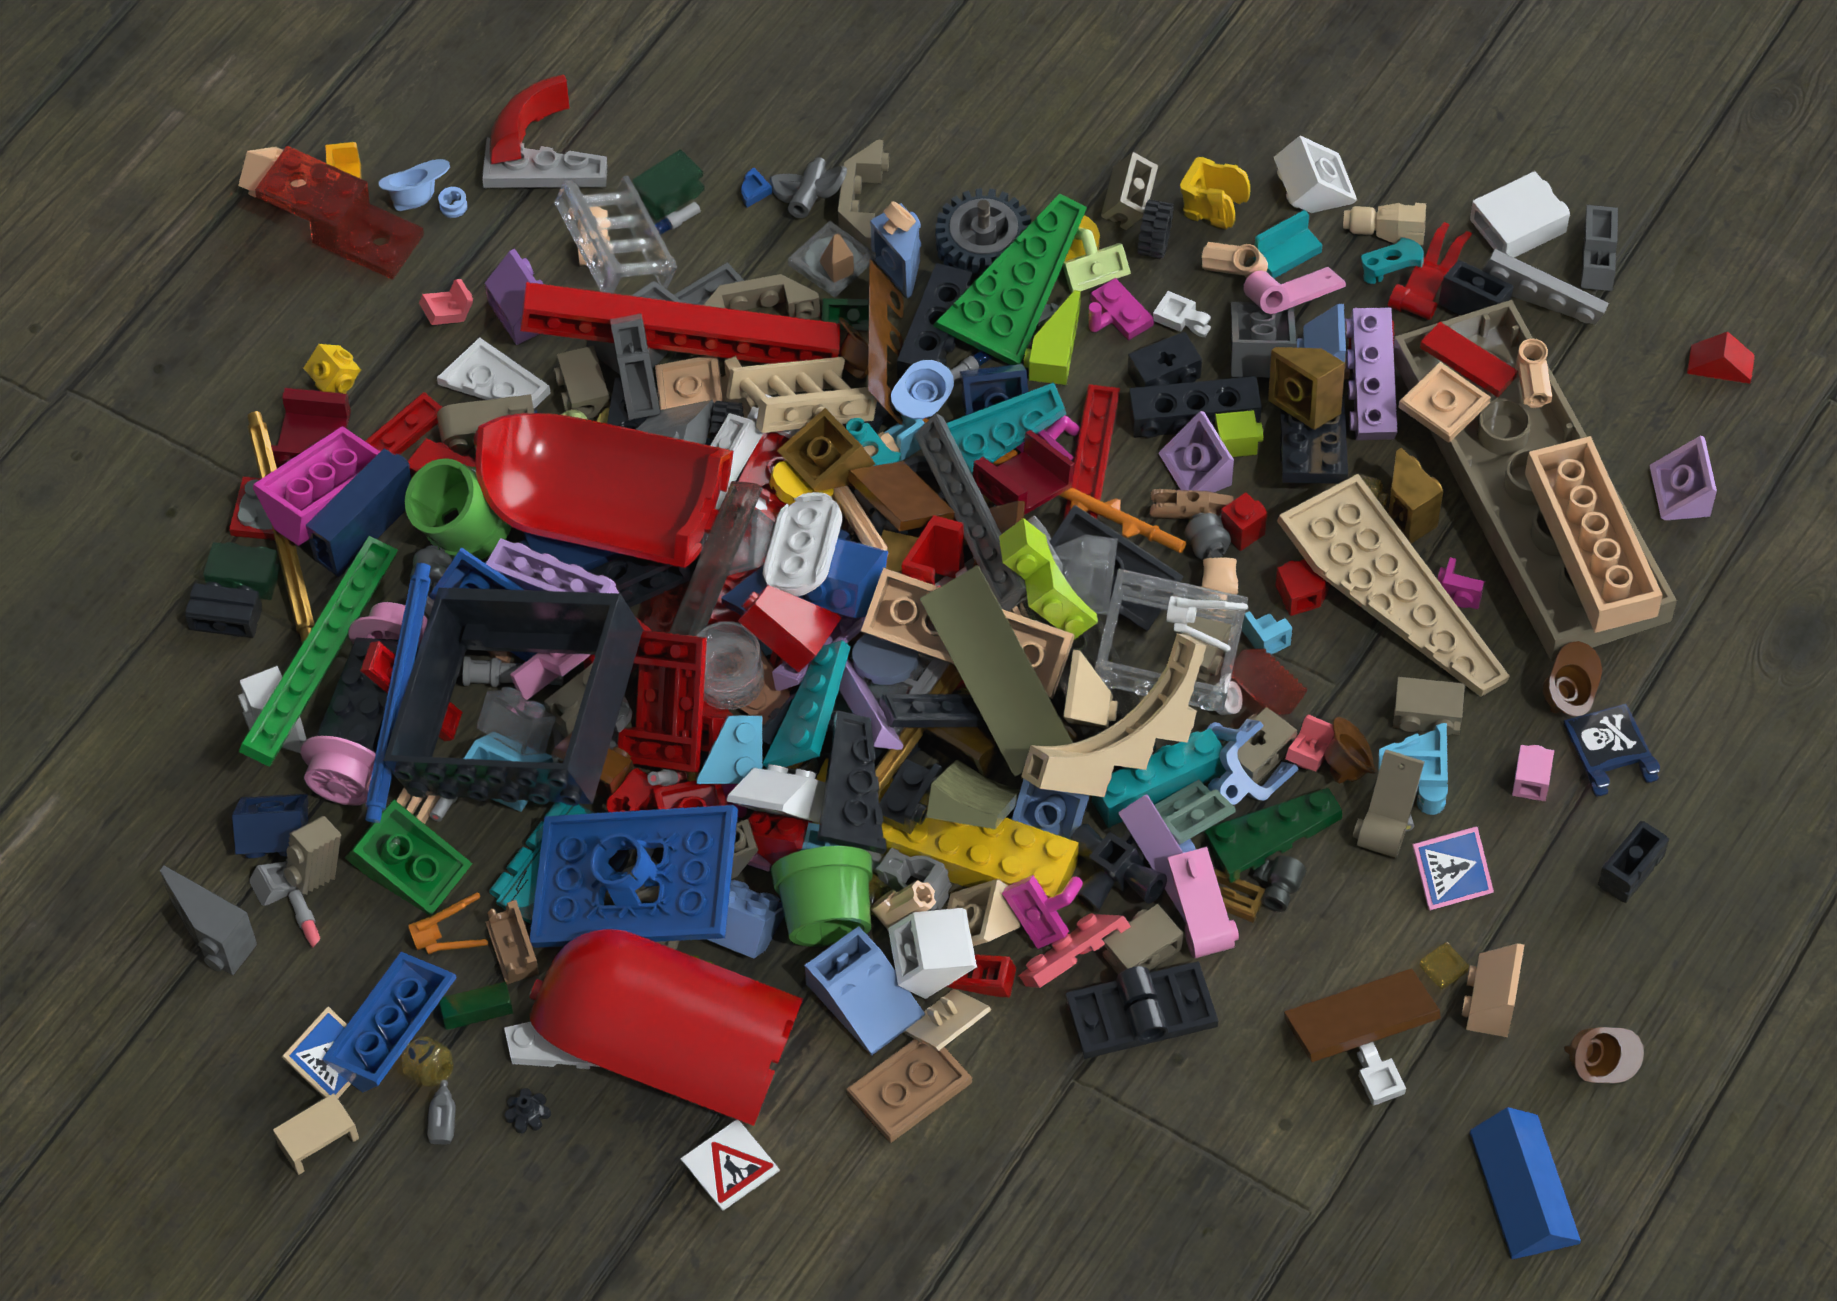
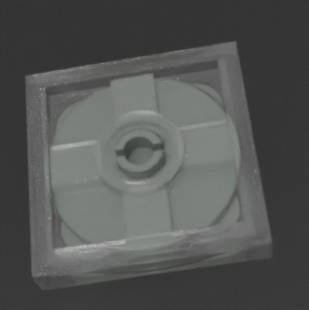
M829 221L788 258V265L835 298L869 267L870 259L872 262L876 260V253ZM835 234H839L853 253L854 274L833 283L820 264V259Z

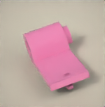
M1329 267L1284 284H1279L1265 271H1255L1246 279L1244 292L1265 313L1275 314L1344 288L1346 283Z
M1205 847L1168 857L1167 861L1186 921L1185 936L1192 957L1195 959L1234 948V941L1239 940L1238 929L1234 920L1229 921L1208 848Z

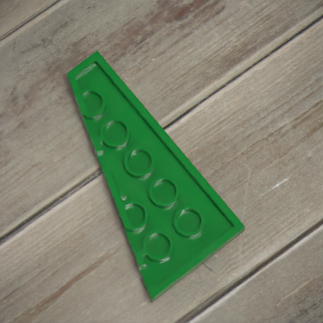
M1059 194L933 326L1010 365L1021 364L1026 348L1030 343L1087 207Z

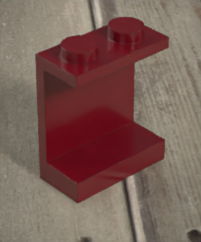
M284 388L282 400L286 414L278 446L271 445L276 468L284 465L343 426L347 429L351 414L347 394Z
M1029 430L1025 433L1024 451L997 467L985 457H981L974 461L973 478L981 494L997 506L1015 501H1025L1024 515L1072 488L1075 463L1051 446L1045 439Z

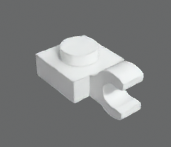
M1167 291L1153 312L1155 322L1180 332L1186 325L1194 334L1205 337L1211 329V326L1207 325L1211 316L1204 312L1196 311V302L1170 291Z
M1373 1042L1359 1046L1360 1052L1357 1053V1056L1365 1069L1360 1070L1358 1076L1372 1105L1374 1106L1404 1095L1406 1087L1392 1058L1382 1062Z

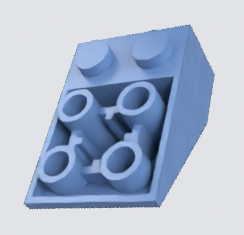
M859 926L805 965L806 985L871 1056L925 1016L924 1011L910 991L898 986L896 971L881 949Z

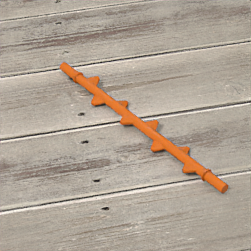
M927 418L922 419L925 423L929 421ZM1011 450L994 461L993 464L999 466L1017 456L1018 452ZM1070 488L1059 495L1071 501V509L1076 505L1085 512L1090 510L1122 525V536L1125 538L1141 534L1147 537L1148 541H1155L1178 553H1182L1186 546V541L1160 530L1159 526H1152L1120 511L1119 499L1115 498L1103 503L1074 488Z

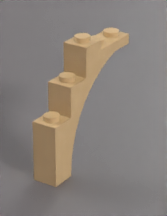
M1177 633L1166 668L1153 688L1130 713L1107 730L1080 742L1061 746L1031 745L1021 777L1040 789L1105 797L1114 765L1146 770L1156 738L1187 743L1197 713L1188 704L1194 691L1200 665L1203 662L1206 645L1188 635Z

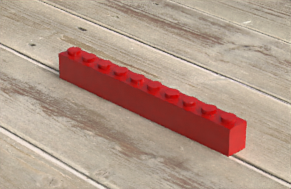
M526 282L520 329L523 332L614 343L610 319L642 314L648 348L722 358L736 356L738 360L768 364L838 357L840 350V323Z

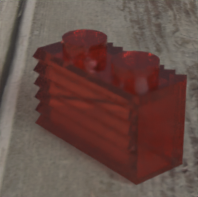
M1266 648L1242 650L1228 669V674L1263 708L1268 707L1277 715L1292 713L1307 692V687H1302V683H1298V678L1293 679V674H1289V670H1284V666H1280V661L1275 662V657H1271V653H1266Z

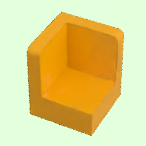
M350 142L326 145V164L331 191L362 189L361 163L357 144Z

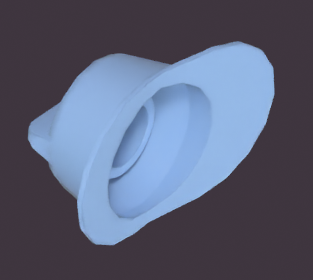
M443 159L427 161L408 170L382 178L379 181V187L389 191L394 207L398 211L420 207L431 199L434 193L435 179L448 171L450 163Z
M934 360L916 362L906 370L894 386L891 393V403L903 416L912 419L931 417L938 412L950 396L954 387L953 375L940 362Z

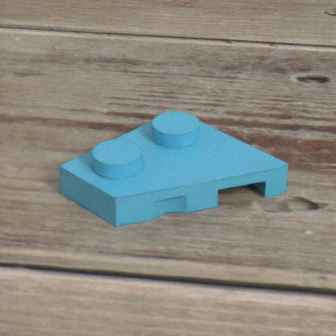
M732 715L726 717L720 733L696 778L697 784H739L753 768L762 769L761 715Z
M1447 723L1438 724L1435 730L1421 736L1417 733L1405 738L1401 743H1392L1379 749L1378 771L1380 770L1384 751L1387 749L1425 761L1418 786L1447 787Z

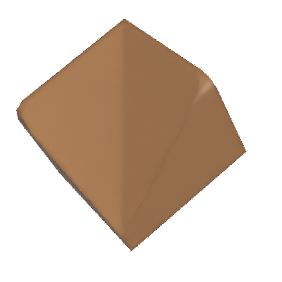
M835 234L820 259V264L833 283L854 274L853 253L839 234Z

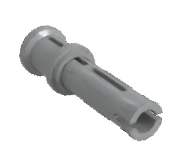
M465 656L463 662V686H469L470 683H487L491 687H497L501 683H513L510 674L524 663H504L498 658H492L491 661L471 660L470 657ZM559 675L549 684L563 686L564 676Z

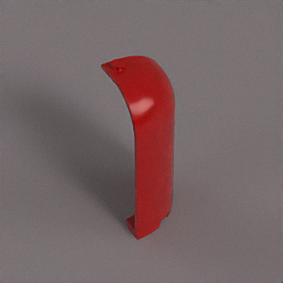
M522 413L497 417L478 426L474 436L478 483L489 506L507 524L530 534L683 568L690 565L703 549L700 541L705 533L711 534L720 514V511L715 509L720 491H727L734 452L733 450L578 417L545 413Z
M614 929L592 931L570 941L556 955L544 980L536 979L529 997L535 1000L530 1013L532 1026L545 1040L562 1051L753 1126L775 1073L774 1070L769 1069L771 1062L778 1064L803 1001V998L642 936Z

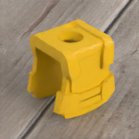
M1197 157L1180 183L1185 217L1195 221L1204 218L1211 221V225L1225 230L1228 227L1232 228L1235 222L1233 202L1241 205V203L1247 202L1250 197V183L1244 170L1238 168L1237 165L1215 164L1214 161L1204 157Z

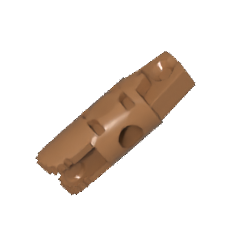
M1154 489L1151 492V500L1156 502V504L1151 506L1150 514L1156 518L1193 519L1192 517L1198 513H1214L1221 518V509L1234 501V497L1209 491Z

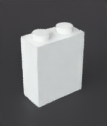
M1534 171L1473 200L1470 220L1493 249H1497L1515 258L1566 233L1570 212L1567 205L1559 201L1553 194L1549 183L1542 180Z

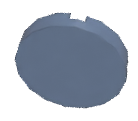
M869 634L861 637L852 649L853 668L858 676L863 679L864 676L872 679L874 684L893 685L905 681L918 666L917 651Z

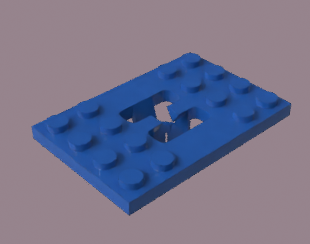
M734 805L545 816L530 933L531 945L534 948L565 946L583 934L605 929L627 931L654 942L725 938L738 809ZM664 848L661 863L656 865L651 860L646 849ZM637 849L638 858L635 867L631 871L636 879L628 874V872H616L608 864L609 859L617 850ZM643 884L645 886H660L659 897L654 903L642 904L635 890ZM607 890L615 905L604 906Z

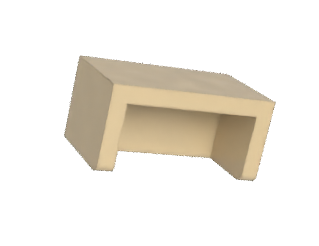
M334 1093L273 1129L279 1147L298 1175L305 1172L301 1160L346 1133L352 1142L359 1139L354 1122Z

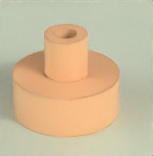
M894 201L884 210L889 220L883 228L891 235L898 228L908 232L916 222L906 209Z

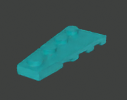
M1051 383L946 424L973 476L974 461L985 457L993 463L1025 442V433L1031 430L1035 434L1039 433L1066 415V411L1055 384Z
M843 640L822 646L818 654L813 658L762 764L767 769L768 764L787 767L820 756L851 648Z

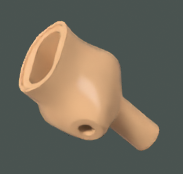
M1234 558L1204 559L1202 594L1212 597L1216 601H1227L1228 597L1237 595V560ZM1215 609L1227 614V610Z

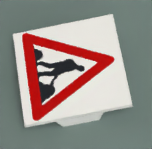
M735 1120L681 1158V1161L722 1211L780 1171L739 1120Z

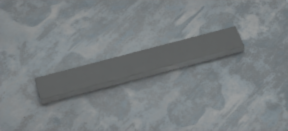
M935 414L915 433V438L948 505L955 511L954 517L956 521L964 523V537L1003 610L1010 611L1027 595L1025 580L1002 562L999 540L1001 532L944 418Z

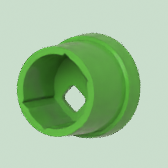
M453 459L434 460L418 470L408 485L405 495V509L410 522L427 536L433 546H438V549L440 547L443 548L451 556L452 560L461 547L479 560L484 559L492 554L500 538L506 540L512 526L502 520L485 500L478 483L476 467H469ZM457 509L459 515L445 525V515Z
M849 846L817 847L789 854L772 865L770 872L774 888L781 897L789 939L793 943L810 947L831 946L858 926L866 934L871 930L869 883L872 880L873 873L872 856L869 852Z

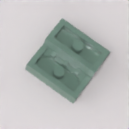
M1199 779L1154 805L1179 845L1236 812L1235 807L1217 789L1210 791Z

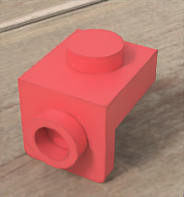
M456 279L450 292L422 294L419 304L431 325L458 323L465 321L472 306L473 298L462 279Z
M1307 715L1304 718L1299 735L1288 748L1285 759L1296 763L1297 766L1303 769H1310L1316 772L1325 760L1324 753L1334 738L1333 724Z

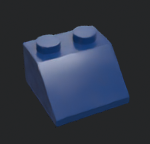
M837 538L826 579L816 589L805 594V600L838 614L853 618L866 617L882 570L886 568L888 551Z

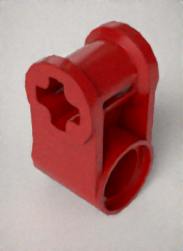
M635 768L607 800V811L609 813L653 810L656 807L653 789L664 786L651 785L648 782V774L639 768Z

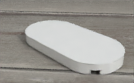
M812 492L802 494L794 498L796 502L790 506L787 503L780 510L763 566V576L767 585L798 597L813 591L826 579L842 523V513L839 505L826 493Z

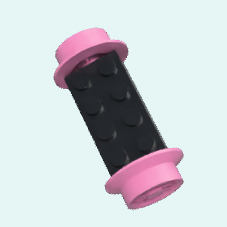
M392 602L378 603L371 608L368 617L356 619L351 623L348 634L353 647L318 734L305 740L302 744L301 756L308 765L304 776L305 782L315 793L330 801L352 806L361 805L367 801L388 693L360 670L371 642L380 641L396 655L405 605ZM423 616L416 657L428 622L425 616Z

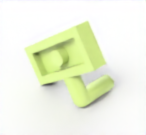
M1081 227L1078 228L1074 238L1082 241L1086 255L1063 263V269L1071 293L1074 290L1082 291L1111 281L1114 278L1117 279L1131 274L1123 244L1117 243L1097 250L1092 231Z

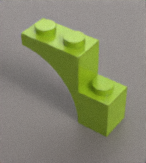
M1023 518L999 536L1002 562L1025 579L1028 606L1056 628L1074 634V639L1098 623L1097 614L1074 592L1057 567L1045 534Z

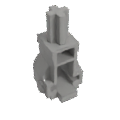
M892 847L886 855L867 851L872 856V872L878 874L881 886L898 892L908 886L905 883L910 876L924 881L923 883L928 882L935 890L934 899L936 903L929 909L931 911L940 910L949 898L948 891L952 885L949 882L948 870L945 869L944 863L922 855L909 857Z

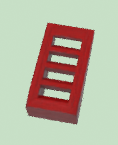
M974 954L977 968L973 970L972 978H967V973L946 986L984 995L1010 998L1016 967L1011 958L1007 956ZM984 969L988 970L986 979H982Z

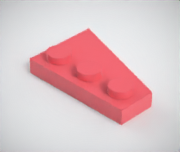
M1090 913L1077 922L1078 928L1073 932L1067 933L1064 938L1051 944L1053 948L1046 954H1040L1032 958L1026 964L1027 969L1019 977L1026 987L1041 988L1075 965L1077 962L1076 955L1086 954L1092 950L1096 951L1105 945L1102 940L1103 937L1114 930L1123 933L1131 927L1122 915Z

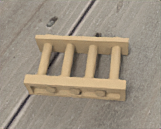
M843 357L731 368L726 394L728 399L750 397L759 406L756 428L761 433L802 429L824 408L841 424H847L853 418H861L864 422L873 421L877 399L868 391V387L851 389L841 379L845 362ZM832 388H833L835 391H825V392H824L822 389H832ZM803 391H806V392H807V394H797V395L794 393V392H803ZM765 394H767V395H775V394H778L779 396H778V397H769V398H768Z

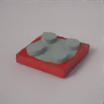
M242 478L229 529L231 536L275 540L271 522L253 490V484L261 480L260 478Z

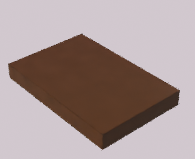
M904 461L849 470V482L899 531L926 527L933 515L950 520L954 519L955 511Z

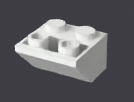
M963 908L913 912L888 928L898 986L922 998H928L977 968L967 913Z

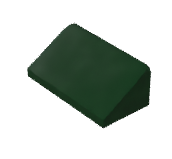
M823 298L822 321L840 323V330H846L839 318H843L856 330L869 331V299Z
M506 982L445 996L439 1001L446 1030L514 1014Z

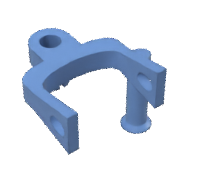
M1246 719L1239 729L1223 727L1217 722L1210 724L1207 728L1212 729L1219 741H1229L1220 752V760L1226 772L1221 778L1211 780L1208 789L1210 791L1217 789L1232 805L1237 804L1245 795L1257 800L1264 801L1268 799L1276 789L1299 770L1295 764L1281 762L1271 777L1261 787L1246 774L1238 760L1237 752L1245 742L1264 726L1257 720Z

